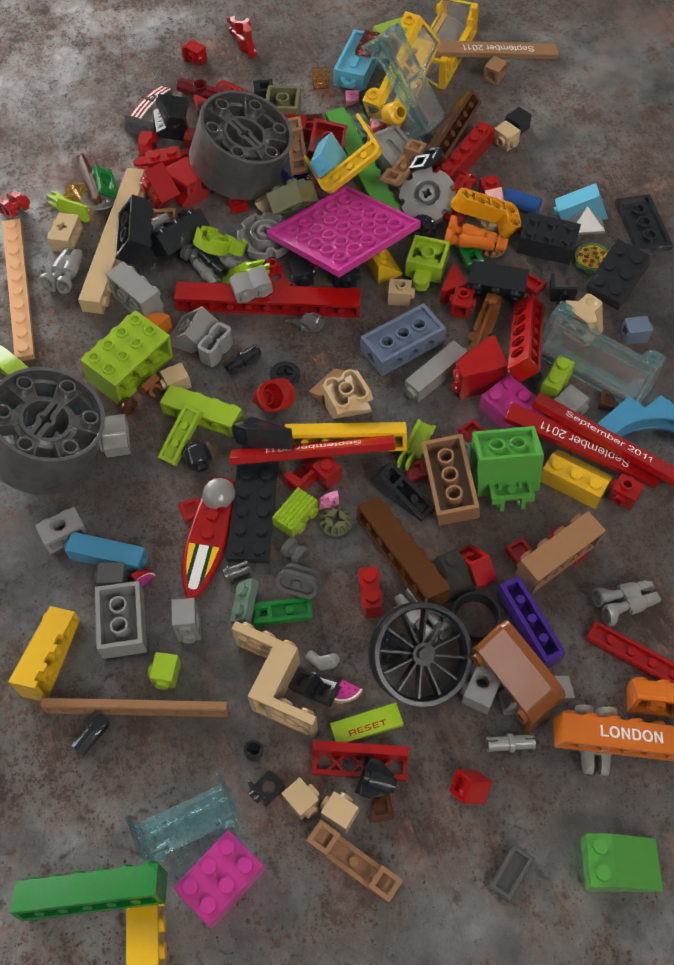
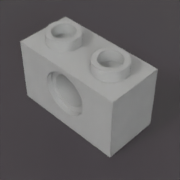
M75 507L64 509L59 514L46 518L35 525L49 554L64 548L65 542L70 538L72 531L89 535Z
M195 598L172 600V627L178 641L186 644L194 643L195 640H201V615Z
M473 662L469 672L472 678L470 682L465 681L460 692L461 695H464L462 704L487 715L501 682L489 667L486 669L482 666L478 667ZM484 681L488 687L481 688L476 682Z

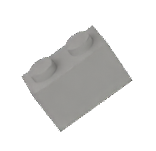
M203 306L184 314L170 334L171 346L189 353L198 351L197 347L200 340L209 335L212 326L219 321Z

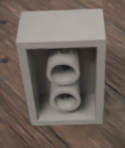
M122 261L105 273L113 298L130 313L136 310L144 317L151 313H164V305L160 299L161 293L156 286L150 285L144 276H140L131 265L128 266Z
M134 581L95 587L97 651L102 659L147 653L144 590L140 582Z

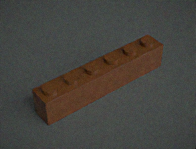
M473 89L456 100L426 146L425 150L441 147L443 151L441 157L432 167L447 159L481 105L482 101Z
M380 497L358 505L356 519L416 600L437 605L447 602L451 589L448 581L442 578L435 564L431 563L426 557L424 550L418 547L412 535L402 526L400 519L396 518L391 512L389 505L384 503Z

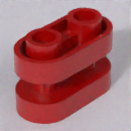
M12 190L6 194L8 200L0 198V213L7 218L13 219L17 217V210L24 212L30 208V201L25 194L22 195Z

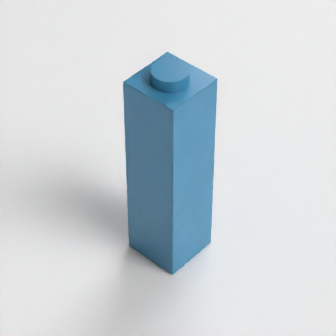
M73 531L64 545L65 552L70 560L97 566L98 563L125 562L129 573L132 574L137 570L144 571L149 557L145 547Z

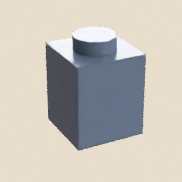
M648 316L624 319L621 333L625 345L648 343L651 334H653V325L649 322Z

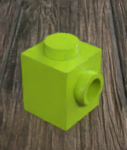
M160 652L155 653L153 664L150 663L148 667V677L155 688L161 690L176 688L181 667L179 656Z

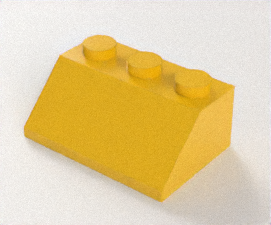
M558 449L552 453L542 470L541 482L596 509L614 476Z

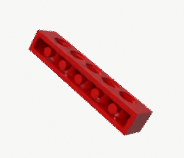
M533 293L515 303L513 309L508 372L519 382L540 372L544 306Z

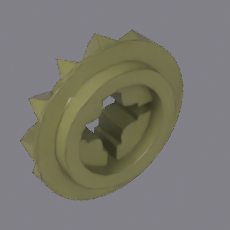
M332 505L330 508L324 509L319 518V525L322 531L333 537L346 534L353 524L349 510L342 508L341 505L339 507ZM339 515L340 521H337V523L333 527L332 519Z

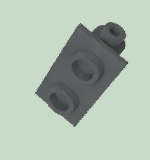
M125 114V131L137 135L141 131H153L155 133V122Z

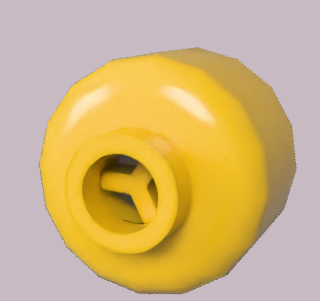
M398 101L385 104L381 111L382 120L385 124L391 126L403 123L406 118L405 106Z

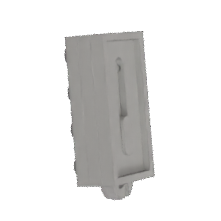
M392 125L374 133L382 145L381 155L375 160V163L383 172L387 168L394 166L403 154L404 146L409 141V138L397 125ZM411 173V175L407 178V180H412V178H413L412 173ZM402 184L395 187L400 191Z

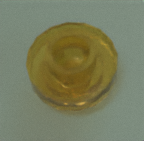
M74 182L65 188L66 193L63 196L68 200L79 202L87 187L84 182L79 185L77 182Z

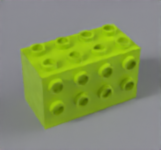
M136 310L133 311L117 327L112 328L104 339L99 340L94 348L82 356L80 361L86 381L116 404L124 398H130L144 382L173 357L170 335Z

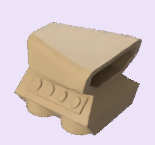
M586 294L580 301L566 300L565 307L560 311L562 318L557 323L559 332L581 347L589 346L593 335L599 336L603 332L602 301L591 294Z
M348 369L342 373L341 377H329L324 381V384L320 385L325 399V407L332 419L372 412L368 402L373 400V396L358 370Z

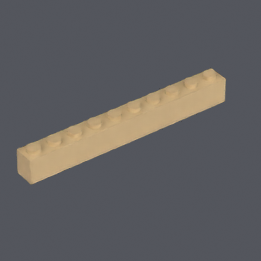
M127 168L78 298L82 312L104 314L106 307L109 306L112 292L105 273L122 262L115 259L118 213L132 194L146 199L147 193L142 191L139 184L141 183L140 179L144 169Z

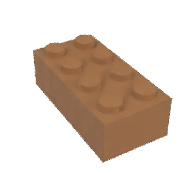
M457 434L422 441L423 456L438 526L480 518V507L463 435Z
M589 511L584 515L579 513L570 521L571 524L566 528L561 526L553 533L554 537L549 540L547 538L543 539L537 545L538 548L533 552L529 550L520 557L521 561L516 565L518 568L515 576H520L531 595L598 545L606 530Z

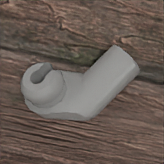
M310 650L305 656L307 661L321 671L335 668L340 662V657L336 653L319 656L316 652Z

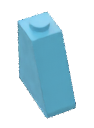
M332 132L318 143L310 161V165L319 179L326 176L348 158Z
M596 183L555 199L556 207H553L556 217L560 216L561 220L567 221L587 206L598 214L602 220L608 219Z

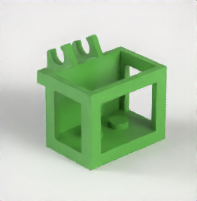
M535 426L472 432L470 469L477 497L490 496L492 505L499 507L500 512L504 511L505 501L516 500V504L520 505V510L525 509L526 502L535 500L534 491H539L544 460V453Z

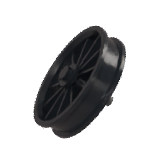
M410 602L391 609L377 623L369 642V665L375 681L392 698L413 706H434L450 699L465 683L472 664V644L466 627L453 612L433 603ZM421 609L417 639L406 613ZM427 610L441 617L425 640ZM400 616L413 644H410L389 628ZM445 621H447L452 627L454 634L430 645ZM386 631L407 646L404 651L381 649ZM457 638L459 655L435 653L434 649ZM380 652L408 655L407 658L382 669ZM435 656L459 658L454 675L434 661ZM411 662L396 686L393 687L385 674ZM430 664L451 678L448 684L441 690H439L429 667ZM416 667L413 697L400 693V690ZM423 668L434 691V694L426 697H420Z

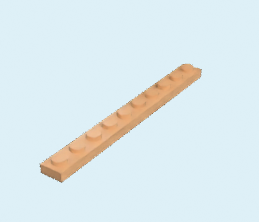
M18 218L2 221L14 355L21 361L36 359L22 222Z

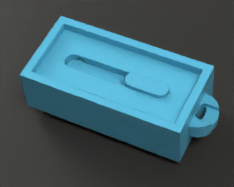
M353 30L333 69L334 86L365 91L384 49V35ZM368 36L376 38V40H370V42H374L370 49L373 53L363 54V56L357 54L360 51V45L363 47L367 45L366 40Z

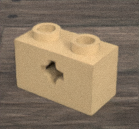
M58 213L53 221V227L47 235V241L52 251L62 252L65 247L71 248L72 251L74 250L83 229L79 215Z

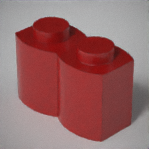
M376 566L360 568L358 572V589L361 595L362 614L366 619L381 617L383 613V593L380 589V573Z

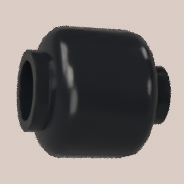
M194 441L185 446L183 457L190 470H197L200 473L209 469L208 465L211 464L213 458L205 443Z

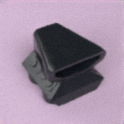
M157 94L156 105L158 109L153 110V121L156 125L155 133L160 138L184 141V134L188 129L186 114L189 99L186 97Z

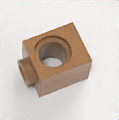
M493 56L484 66L483 80L497 86L506 75L508 61Z

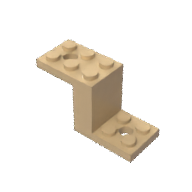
M235 621L232 632L236 645L267 658L248 694L252 711L315 738L318 732V725L314 712L304 707L301 709L296 708L292 702L284 699L288 685L300 665L298 647L289 640L281 641L277 639L275 635L268 631L260 632L247 622L242 624Z

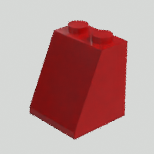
M495 335L490 336L456 361V367L453 370L454 381L451 384L453 392L457 393L459 400L484 394L507 376L508 363Z

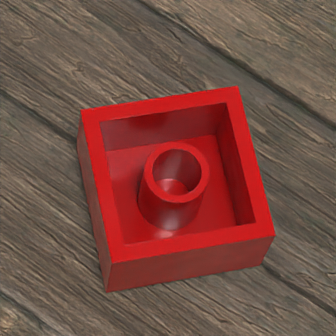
M161 162L144 170L140 179L141 183L139 184L142 191L147 193L148 200L153 201L152 208L164 209L175 204L180 196V192L164 163Z

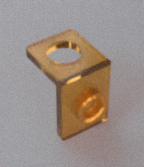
M326 66L312 67L313 90L329 89L328 68Z

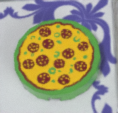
M597 243L583 244L575 252L574 263L579 270H584V273L594 274L609 251Z

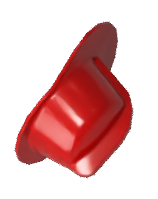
M285 378L265 381L256 389L252 402L256 403L262 410L276 412L292 405L295 398V390L289 380Z

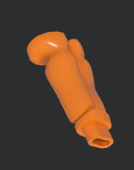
M454 215L450 217L444 241L450 242V246L456 245L459 248H477L497 252V250L505 252L509 240L501 238L500 234L498 236L495 232L468 223L459 226L458 219Z

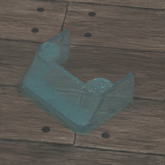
M222 773L217 774L221 785L144 821L138 822L131 815L125 817L140 858L146 862L154 861L159 863L167 858L166 854L221 828L225 831L237 825L236 821L240 816Z

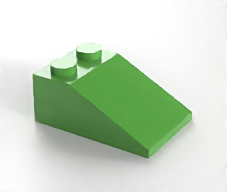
M586 833L580 839L586 892H663L655 838L611 833Z

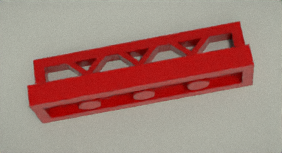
M313 740L312 775L360 778L362 772L357 770L359 768L363 770L364 758L367 756L387 761L384 763L386 767L392 761L403 762L402 774H394V778L397 781H407L409 746ZM318 756L328 757L333 764L328 769H317ZM345 758H351L357 766L351 771H344L339 764Z

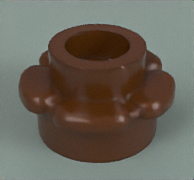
M127 397L119 401L118 406L122 414L132 415L136 412L138 403L132 398Z

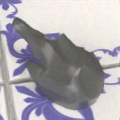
M315 312L311 314L305 313L301 319L289 318L284 321L285 323L297 325L300 327L301 332L318 333L325 326V318Z

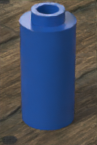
M511 188L503 191V199L513 203L518 210L538 214L542 198Z

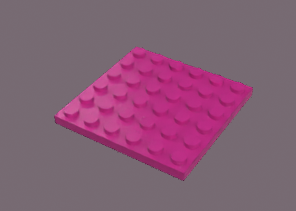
M346 185L266 232L268 238L335 276L341 277L420 228L421 225L420 220Z

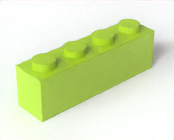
M170 384L160 401L163 414L175 418L179 416L184 404L202 411L204 414L198 426L234 438L233 424L244 420L242 408H239L237 405L224 403L217 398L206 397L199 392L186 390L182 386L177 387Z

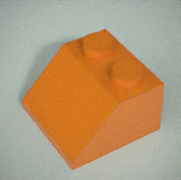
M635 677L630 680L626 686L627 713L674 718V683L665 679L649 681L645 677Z

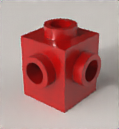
M461 287L455 288L454 294H450L449 305H451L450 316L469 319L470 311L475 309L477 298H473L474 290Z
M622 473L618 480L614 478L608 488L611 491L608 499L612 500L614 504L631 511L645 485L639 483L633 477Z

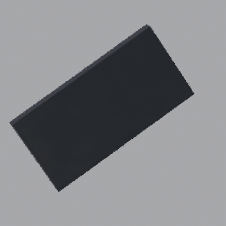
M650 194L616 199V208L633 247L646 254L672 250L673 244Z

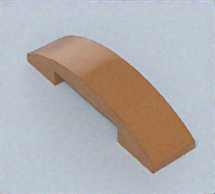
M301 117L287 118L293 131V143L289 151L291 174L293 176L309 173L308 165L303 158L307 154Z
M411 138L404 146L401 157L392 168L386 169L380 177V181L394 186L401 185L413 172L410 171L409 167L416 156L423 155L427 143Z
M322 820L319 821L306 840L334 865L388 903L403 882L401 878L385 866L379 865Z

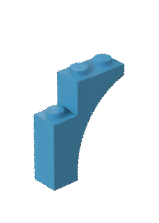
M660 395L644 408L638 401L629 396L597 424L620 437L641 429L654 428L674 432V405L670 400Z

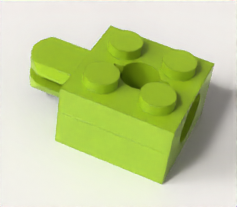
M419 235L414 236L406 260L405 276L412 278V287L415 290L426 291L430 282L441 284L449 258V241Z

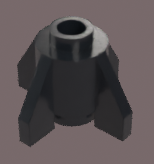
M365 756L360 781L354 793L369 799L381 796L387 797L389 793L394 792L397 779L394 778V772H391L380 760Z

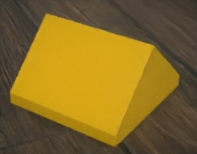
M387 249L364 262L378 285L403 274Z

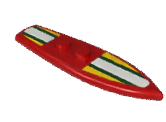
M211 477L209 479L210 481L211 479L215 478H225L229 480L235 488V481L226 477ZM202 498L200 500L183 551L182 582L186 598L196 599L209 585L218 569L227 542L233 501L227 508L218 507L213 509L207 507Z

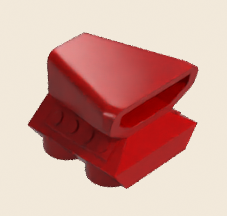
M189 156L166 167L180 192V196L177 199L178 206L189 208L208 197L211 190L194 173Z

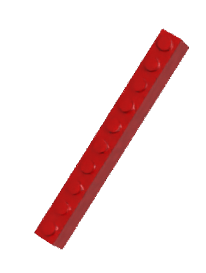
M177 282L174 303L176 311H193L203 306L208 312L303 316L305 313L311 314L315 312L323 317L360 318L361 289L272 285L273 292L268 296L255 297L247 303H237L230 284Z

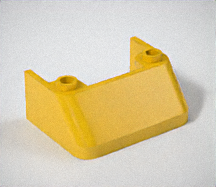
M359 113L356 114V117L371 140L326 176L319 179L310 165L311 160L307 156L303 157L320 187L328 194L337 191L381 155V143Z

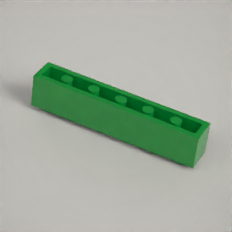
M148 861L144 865L139 866L125 864L116 869L98 868L94 872L75 871L71 875L52 874L48 878L41 879L29 877L26 878V881L15 882L10 914L24 922L165 904L168 872L158 862Z

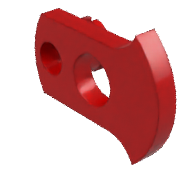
M270 258L266 261V264L270 263L268 276L272 285H293V282L286 279L282 266L276 259ZM273 276L281 277L278 281H273L271 278Z

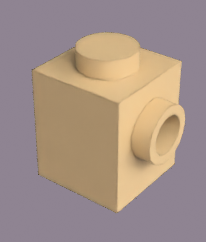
M504 121L495 127L493 142L507 152L519 144L521 130L508 121Z
M389 280L388 305L410 306V299H414L415 288H411L412 280Z
M182 363L160 371L162 379L159 382L164 391L169 388L170 384L177 387L182 386L186 390L192 388L189 375Z
M300 777L281 793L283 800L301 821L305 817L310 819L319 810V792L312 784L307 786Z
M334 791L331 797L327 795L321 803V817L344 833H347L359 813V807L352 803L353 799L347 794L341 792L339 795Z

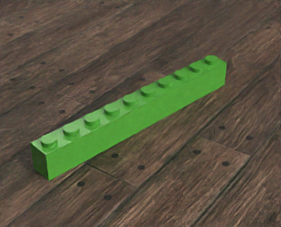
M344 107L325 112L327 121L348 125L343 150L347 157L351 156L364 143L362 135H359L357 132L356 124L352 123L350 113H347ZM375 161L353 177L362 193L401 211L399 203H396L394 200L393 192L388 189V184L380 181L382 174L380 168L376 167Z

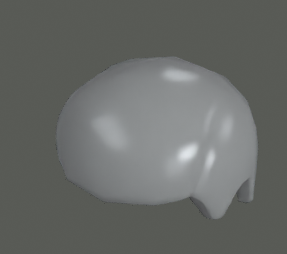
M225 478L211 479L205 485L202 493L204 504L213 509L218 507L227 508L235 498V488Z

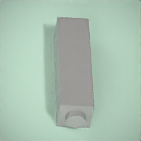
M453 340L405 380L404 392L406 395L419 403L453 374L456 361L467 354L468 351Z

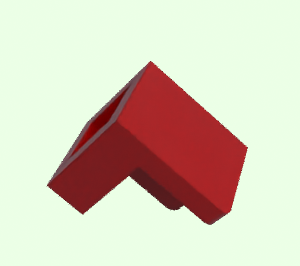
M300 468L295 474L288 470L283 475L284 485L292 492L297 487L305 492L316 482V474L313 469L307 473Z
M457 769L449 791L464 804H485L493 782L478 770Z

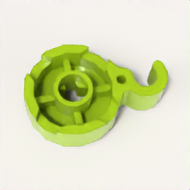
M204 225L201 229L197 227L193 244L200 250L218 256H224L228 253L239 257L244 255L248 243L247 240L242 238L241 241H238L227 233L223 236L218 233L219 229Z

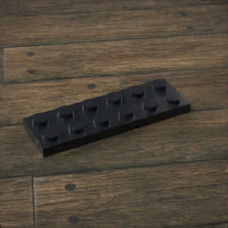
M279 461L237 465L235 498L232 505L226 555L227 562L241 563L247 560L248 563L269 564L273 531L272 517L275 511Z

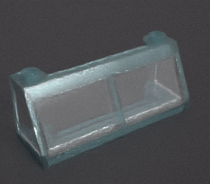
M399 23L386 29L361 46L365 54L370 52L374 55L372 56L373 60L379 59L400 102L405 106L406 113L410 119L406 123L407 126L410 125V129L406 131L409 140L429 133L446 117Z
M561 301L551 313L543 331L541 358L553 364L557 356L572 360L575 363L572 376L601 392L603 389L611 392L612 396L620 403L630 396L641 404L654 387L667 357L653 350L647 351L643 355L636 353L574 319V307Z

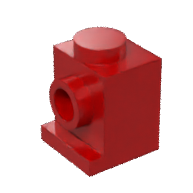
M191 39L181 47L183 61H189L197 66H201L207 61L206 47Z

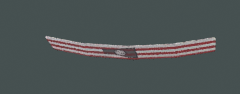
M159 86L152 90L134 108L130 116L142 118L156 101V95L164 94L171 89Z

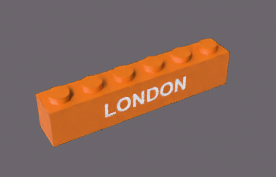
M574 710L562 711L561 714L553 719L555 748L674 761V725H666L663 721L647 723L639 718L622 720L620 716L599 717L597 713L582 715L576 714Z

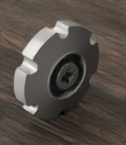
M432 168L421 169L412 173V180H405L399 193L400 202L404 203L401 206L403 213L413 218L424 214L433 218L436 224L444 220L443 215L445 213L451 214L453 211L450 202L456 195V191H452L455 187L452 179L441 170L433 173Z
M263 212L262 215L253 214L241 222V230L237 231V240L241 241L242 238L247 240L245 252H248V257L256 260L265 259L267 261L270 257L277 259L289 251L288 248L268 238L266 232L284 221L282 215H273V212Z

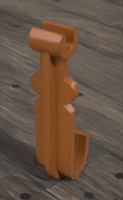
M487 293L473 327V332L469 333L468 340L472 342L471 346L466 349L468 352L491 336L501 308L502 299L500 295Z

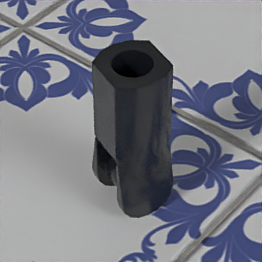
M103 714L95 716L88 727L71 745L82 756H85L98 738L108 729L109 721L107 717Z

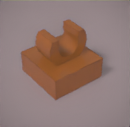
M154 373L137 391L142 396L147 392L148 396L154 399L156 395L152 390L157 389L158 392L163 390L160 384H156L160 378Z

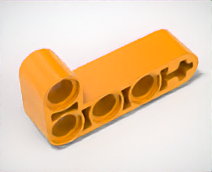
M460 188L450 202L452 209L456 212L497 224L499 234L506 239H511L522 225L518 208L513 203L467 188Z

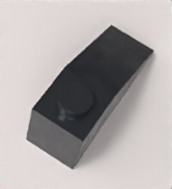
M249 417L233 424L234 438L237 444L251 448H294L292 429L255 417Z
M393 462L382 466L370 479L386 497L420 521L434 507L431 501Z

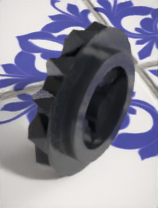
M424 214L415 216L414 218L420 220V225L422 222L423 227L428 230L424 232V235L421 234V231L415 230L410 234V237L414 239L415 235L434 238L437 226L433 218Z
M279 362L271 368L269 374L271 380L283 378L285 371L288 375L286 379L292 385L298 383L301 377L300 369L292 362Z

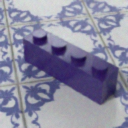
M520 576L500 584L497 597L519 634L547 668L562 662L566 652Z

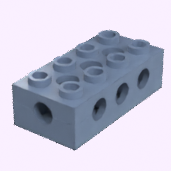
M423 303L361 336L360 351L377 372L384 376L444 343L446 327Z

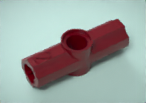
M180 77L176 86L177 91L192 96L196 94L205 99L225 91L207 85V82L203 79L192 81Z

